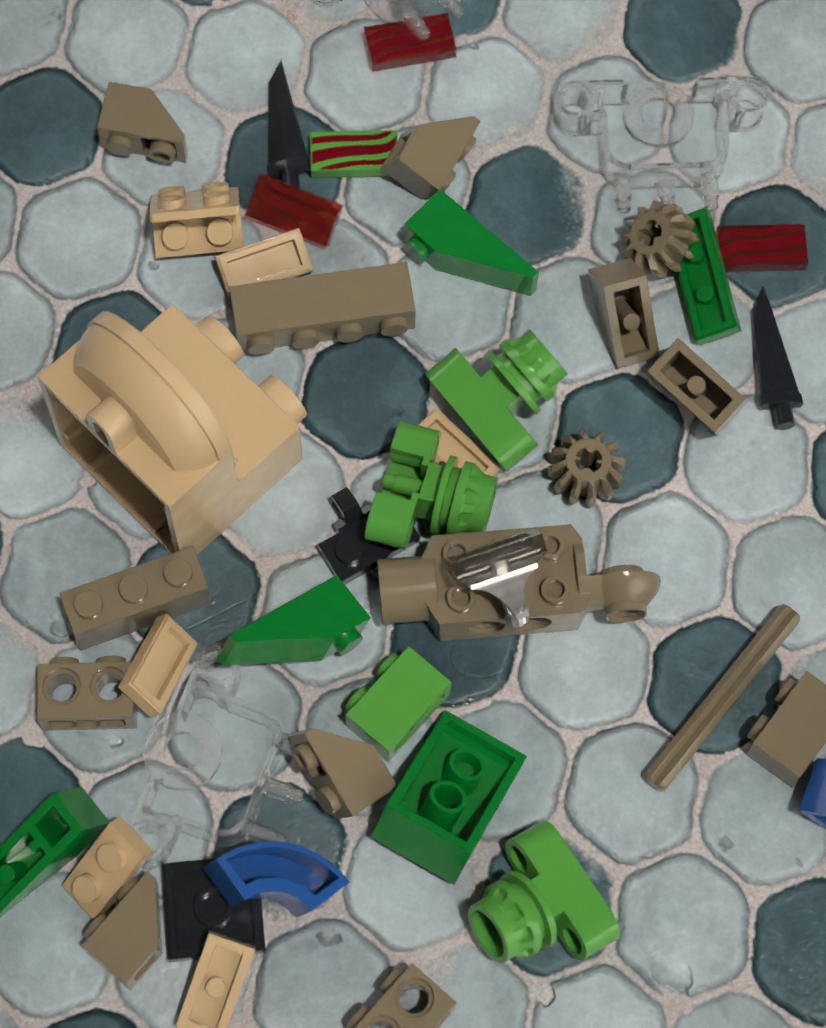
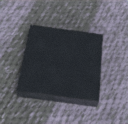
M215 859L162 864L169 962L199 960L209 931L255 946L254 954L266 953L262 899H247L231 907L203 869L204 866Z

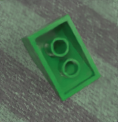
M445 710L385 806L371 837L455 885L527 756Z

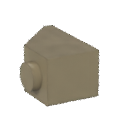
M631 258L588 269L595 310L616 367L620 368L660 357L646 274Z

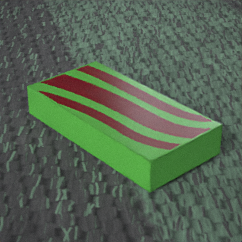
M397 130L310 132L311 178L389 176L381 170V167L398 140Z

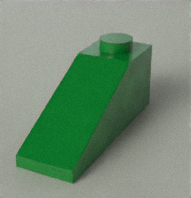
M441 189L404 223V247L408 254L417 262L423 263L425 261L436 271L531 296L536 291L539 272Z
M336 575L230 634L217 658L222 665L321 661L337 651L341 655H345L363 640L361 632L371 617Z
M82 787L54 792L0 846V917L77 857L110 823Z

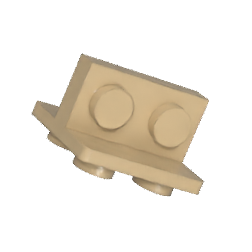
M211 182L202 185L203 190L185 192L184 186H168L160 188L158 190L159 194L151 195L149 214L153 228L156 258L227 252L244 247L238 187H229L228 182Z

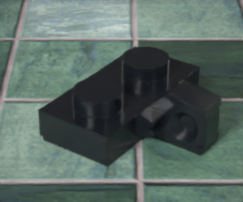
M348 487L331 496L333 499L332 506L341 518L334 523L338 533L319 543L318 551L333 575H337L344 585L377 567V559L392 558L405 550L365 539L366 525L372 507L370 503L360 508L359 503ZM415 527L407 549L420 542V535Z

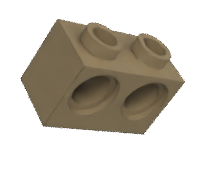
M103 656L98 658V662L79 663V660L73 657H56L51 659L50 664H38L37 720L42 730L137 729V705L126 694L122 692L118 698L113 700H105L99 696L101 689L105 685L121 683L132 662H126V658L121 656ZM62 684L76 686V692L70 699L57 701L52 698L53 692L58 686Z
M411 963L404 972L397 967L379 987L378 990L384 994L371 1009L364 1004L348 1021L346 1027L439 1028L455 1010L456 1001ZM411 989L421 991L427 997V1007L419 1013L405 1011L399 1001L404 992Z

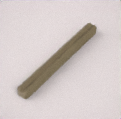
M785 604L780 605L647 770L645 780L653 788L660 792L665 791L797 626L800 616L795 610Z

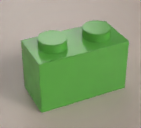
M410 646L400 656L395 652L392 653L377 671L380 678L369 690L364 686L357 690L345 706L348 710L346 726L365 743L374 745L379 755L387 762L397 754L447 699L451 691V681Z

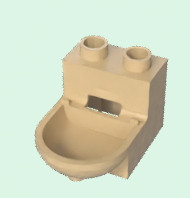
M172 304L139 332L119 316L103 311L88 323L87 330L78 342L37 376L59 443L169 554L193 546L196 555H198L303 459L301 430L298 424L307 416V412L298 397L280 379L270 375L257 386L235 364L244 356V352L232 333L211 315H207L195 326Z

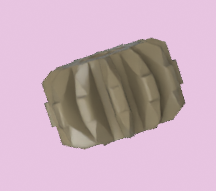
M653 200L650 209L644 206H637L638 218L635 221L625 220L631 230L626 235L620 237L623 244L628 247L623 255L626 259L631 258L646 275L652 273L657 277L666 278L669 269L674 272H682L680 261L683 257L686 259L694 258L688 247L699 241L697 235L691 231L695 226L693 219L684 214L683 209L674 203L666 205L661 201Z
M583 427L579 430L577 440L566 434L561 439L562 448L554 447L551 451L550 459L554 464L549 466L548 476L558 480L554 488L557 494L571 491L569 497L571 505L578 502L579 496L585 497L586 503L590 508L595 506L597 495L608 502L613 496L612 488H620L623 484L624 476L620 472L625 469L626 460L623 457L616 456L620 447L617 441L606 445L603 444L605 437L603 431H599L595 439H590L588 432ZM579 464H582L585 468L580 470ZM593 465L595 467V471L592 472V470L588 467Z

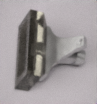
M531 529L445 558L449 575L454 580L466 584L471 590H483L497 597L503 604L506 613L504 617L509 628L523 626L529 621L525 584L529 575L538 568L537 562L548 551L542 533Z

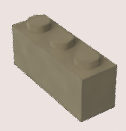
M193 546L59 593L80 651L152 626L158 616L168 614L171 618H175L212 604L209 588Z

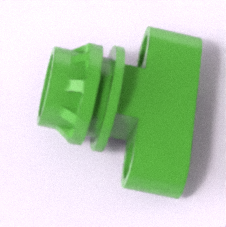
M530 329L519 338L503 340L499 344L503 352L497 357L491 350L485 353L494 366L482 376L475 371L456 347L425 373L427 378L507 472L538 446V443L513 414L526 403L536 414L539 413L541 408L536 404V401L543 397L546 402H549L555 396L558 382L568 375L565 369Z
M400 421L390 448L391 463L388 472L384 474L382 479V491H376L369 513L365 539L406 550L417 517L431 520L430 533L439 535L442 526L447 527V534L486 531L495 499L498 477L484 474L476 463L465 461L463 467L459 468L458 457L450 455L446 466L434 464L441 431Z
M545 820L506 842V854L515 871L507 872L501 876L499 881L489 885L485 890L482 900L472 905L468 911L469 923L477 942L490 958L499 963H504L512 957L528 958L540 950H547L555 944L557 935L574 958L583 961L620 937L619 924L614 914L558 830Z

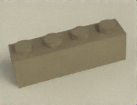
M407 262L230 286L237 341L243 352H249L253 355L267 354L275 348L286 346L306 349L316 346L321 341L337 339L339 342L344 343L360 340L364 335L382 333L384 336H398L405 333L408 329L415 328L416 309Z

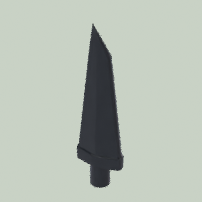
M280 60L269 81V165L267 166L268 176L271 178H282L283 186L301 192L299 174L311 169L310 158L307 156L282 60Z
M763 286L753 309L760 389L759 401L761 408L774 410L777 428L779 430H787L795 426L792 408L802 407L803 399L801 393H799L770 302Z

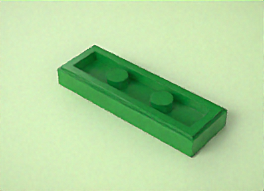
M706 207L687 214L695 223L691 231L697 235L699 241L689 245L688 250L692 252L694 258L686 259L683 257L680 261L682 272H678L695 342L700 346L742 331L711 213Z

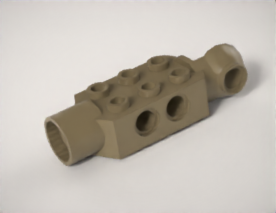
M571 524L431 536L423 556L377 559L382 624L426 621L439 641L578 630L586 613L591 611L604 610L605 618L610 622H633L646 617V606L656 596L661 583L658 574L644 571L640 566L626 564L604 569L599 575L587 576L582 537ZM503 554L506 555L510 568L532 560L538 564V568L529 575L525 584L529 621L523 626L509 628L504 617L506 613L503 604L497 597L483 590H471L466 585L467 582L491 575L488 559Z

